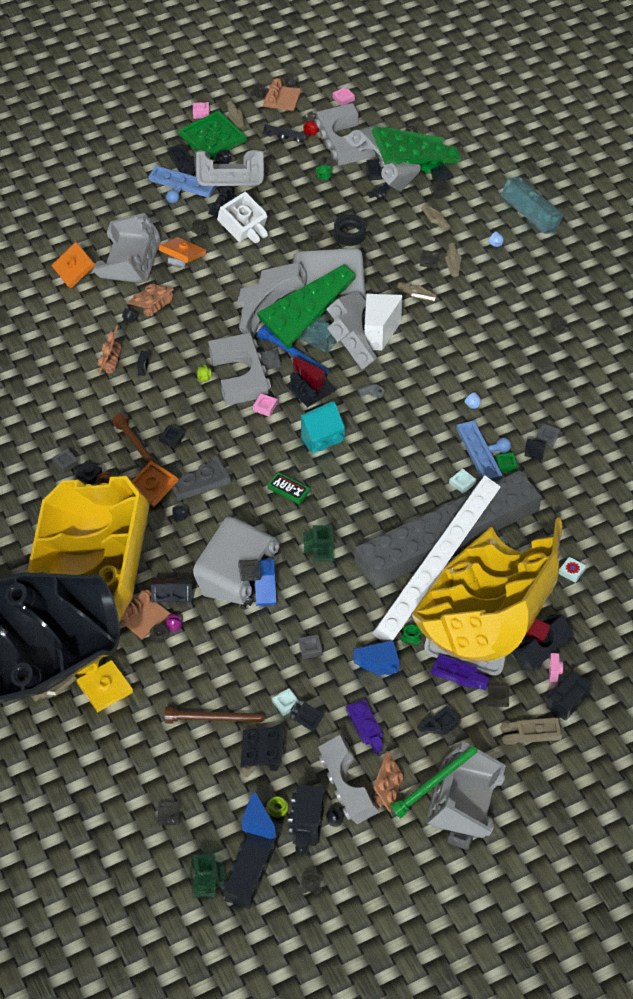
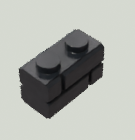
M571 671L568 676L563 675L558 683L559 686L556 689L552 688L546 696V699H548L547 709L565 721L588 697L592 689V683L586 678H582L575 671Z

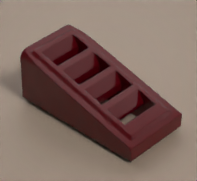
M294 356L293 371L298 373L313 389L319 391L325 384V371Z
M535 619L524 638H533L539 643L545 640L550 626Z

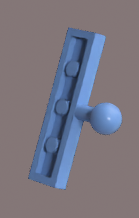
M155 166L149 175V181L174 188L166 194V199L169 203H176L179 200V192L181 190L210 198L216 189V186L200 185L195 176L160 166Z
M474 420L458 424L456 430L481 479L484 476L493 482L502 479L503 475L491 453L496 451L501 453L508 452L511 448V442L507 438H501L496 444L487 446Z

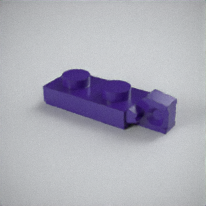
M439 654L431 670V674L468 688L474 689L476 687L486 690L489 685V677L481 675L477 667Z
M364 699L346 706V712L362 743L370 744L375 754L383 751L382 731L366 700Z

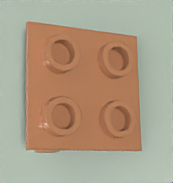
M276 78L268 89L263 107L294 111L301 89L284 87L281 80Z
M149 284L145 287V290L135 294L127 303L143 307L145 309L143 311L144 314L152 316L157 310H160L161 307L172 301L174 296L171 292L174 289Z
M117 325L113 332H109L106 340L108 342H104L101 352H103V355L100 356L97 363L100 366L98 373L102 369L106 370L107 373H112L116 369L121 350L120 343L114 342L118 328Z
M147 589L145 591L142 590L137 597L132 599L120 621L142 640L171 614L158 603H151V593Z
M386 751L373 787L376 791L373 799L377 807L385 805L388 811L391 812L392 808L390 805L397 800L399 787L403 783V774L390 753Z

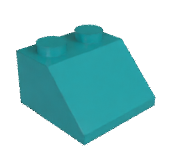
M334 401L301 415V440L312 454L323 451L345 440V427Z

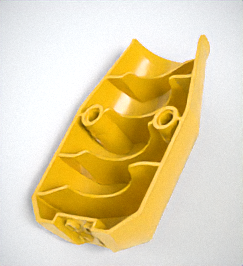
M127 476L110 477L109 484L102 483L96 486L91 484L85 485L79 480L61 481L42 500L27 573L99 574L112 593L120 622L133 597L149 513L147 499ZM100 660L83 669L82 671L78 672L77 674H87L97 671Z
M561 517L555 520L554 537L535 539L531 542L532 548L524 552L508 547L499 539L493 527H489L444 567L411 613L421 632L444 652L464 660L477 662L493 661L513 652L522 642L556 585L559 573V545L562 535Z

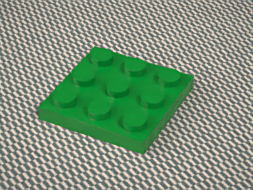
M219 110L178 130L179 136L195 151H206L210 155V159L216 157L220 150L228 151L247 141L246 135Z

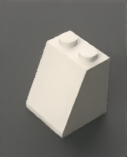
M366 294L365 337L372 350H383L400 325L402 295Z

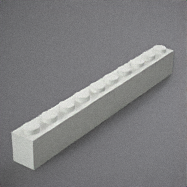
M486 476L481 479L372 632L374 636L383 642L394 640L413 610L500 489L498 484Z

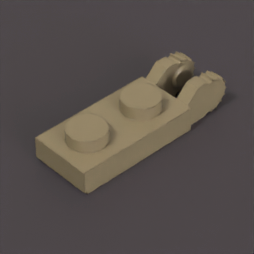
M558 718L521 720L513 723H504L500 727L502 733L518 732V734H508L502 738L503 743L506 745L518 742L555 741L562 738Z

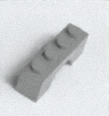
M338 735L319 746L318 748L321 753L319 759L323 766H327L329 770L327 776L332 784L335 783L337 788L335 794L340 802L343 801L345 805L343 812L347 819H352L356 824H359L379 813L371 793L365 787L354 788L347 783V771L355 758L346 740L341 735Z

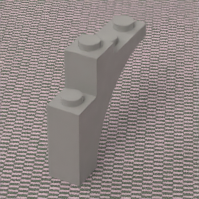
M299 262L262 270L258 285L241 288L238 303L243 309L239 329L243 334L250 333L251 337L254 338L256 329L261 321L258 318L257 312L277 302L288 293L305 286L307 272Z
M357 290L337 299L327 308V311L335 320L327 329L337 342L341 341L363 370L374 362L377 357L372 351L363 331L361 318L362 311L366 307V301Z

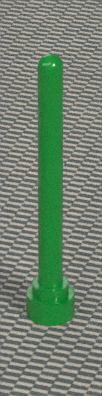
M471 746L407 798L394 801L390 805L392 810L400 819L407 814L406 811L409 810V806L477 753V748Z

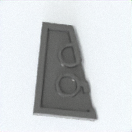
M216 455L210 463L206 465L203 463L198 466V470L194 473H187L179 478V481L171 488V491L176 500L180 501L231 484L229 475Z

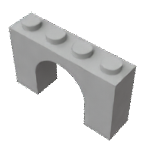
M353 103L316 112L314 122L317 124L321 138L325 140L326 148L330 149L331 157L337 162L338 166L375 157V151L365 149L361 152L357 147L350 145L345 138L335 134L340 130L358 126V112Z
M250 333L208 341L209 355L213 366L240 362L251 368L245 375L221 380V392L226 406L256 400L260 394L268 396V389H271L269 378H265L266 369L264 365H261V354L256 351L257 343L255 339L252 340Z

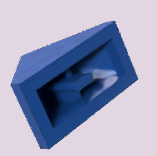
M255 792L251 794L243 815L242 831L273 839L276 837L275 826Z

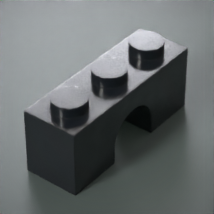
M550 614L542 621L548 624L550 629L545 640L541 641L540 644L536 639L523 638L519 646L512 652L522 670H538L542 663L550 658L551 653H555L556 650L569 642L574 633L563 615Z

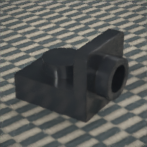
M305 701L295 702L289 712L291 713L289 717L291 720L296 721L311 732L316 730L325 715Z

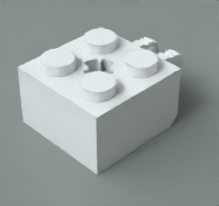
M246 192L220 207L217 220L239 243L247 237L254 243H258L260 237L256 232L262 238L268 236L267 231L264 229L267 214Z

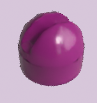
M170 614L167 617V629L172 632L181 629L182 620L177 614Z

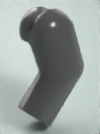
M377 384L357 388L360 397L369 394L376 398H381L385 393L384 388Z

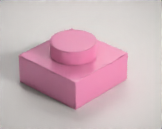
M347 87L333 92V99L343 106L355 101V95Z
M209 102L193 103V119L204 118L209 115Z
M260 394L253 405V411L270 417L278 404V400Z
M551 653L549 682H558L559 674H563V662H559V654Z

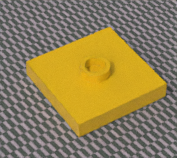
M112 660L98 667L97 671L87 673L76 680L97 713L133 693L132 687Z

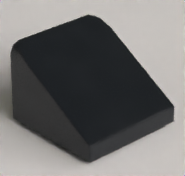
M445 165L430 170L434 182H442L454 177Z

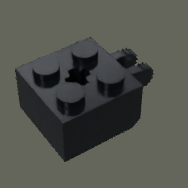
M298 785L297 793H292V812L289 813L288 825H290L289 835H292L293 844L296 845L295 849L298 854H306L309 846H315L320 841L324 812V787Z

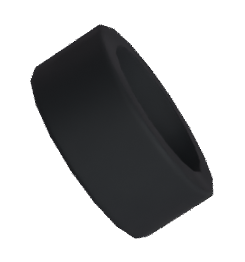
M347 214L339 217L334 222V238L341 245L355 246L365 239L366 223L359 216ZM346 227H354L357 228L359 231L356 233L347 234L342 232L341 229Z

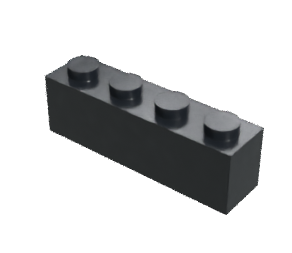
M272 821L276 837L273 839L246 832L248 836L246 841H242L240 844L238 860H234L231 865L230 873L232 874L229 879L224 881L222 887L226 902L247 909L251 908L281 836L280 823Z

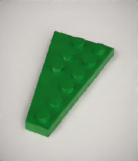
M374 126L372 129L384 164H390V162L395 164H401V162H406L407 164H427V162H432V164H437L439 161H442L444 164H458L461 160L458 149L454 146L429 141L426 138H418L399 131H392L385 127Z
M343 264L257 312L258 318L289 350L292 343L302 336V332L310 327L324 313L326 307L336 300V296L355 280V273L346 264Z

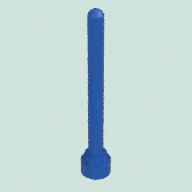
M263 325L258 330L257 337L261 340H270L293 356L324 370L325 375L329 374L328 368L293 346L288 350L266 325Z

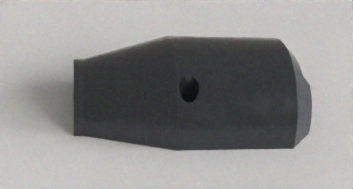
M22 572L0 578V704L43 694L103 657L113 655L116 652L120 639L118 612L112 593L99 574L71 575Z

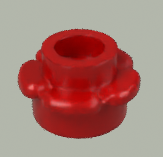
M307 121L303 126L306 134H309V136L316 135L318 127L315 122Z

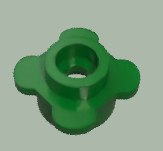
M327 165L316 167V175L319 179H329L332 175V167Z
M413 624L404 626V634L401 636V641L403 643H413L414 645L420 644L422 632L418 626Z

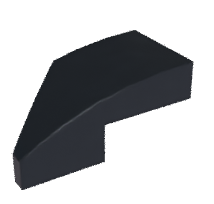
M446 705L433 718L429 716L417 729L420 732L446 735L461 723V719Z

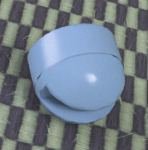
M494 232L489 238V243L495 247L501 246L504 241L503 236L498 232Z
M475 392L465 399V404L473 409L478 408L481 403L480 397Z

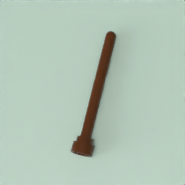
M117 414L112 419L114 426L117 429L123 430L147 464L150 461L157 464L128 426L129 420L125 414Z
M165 707V724H173L178 722V720L263 722L265 720L264 714L186 712L178 711L174 707Z

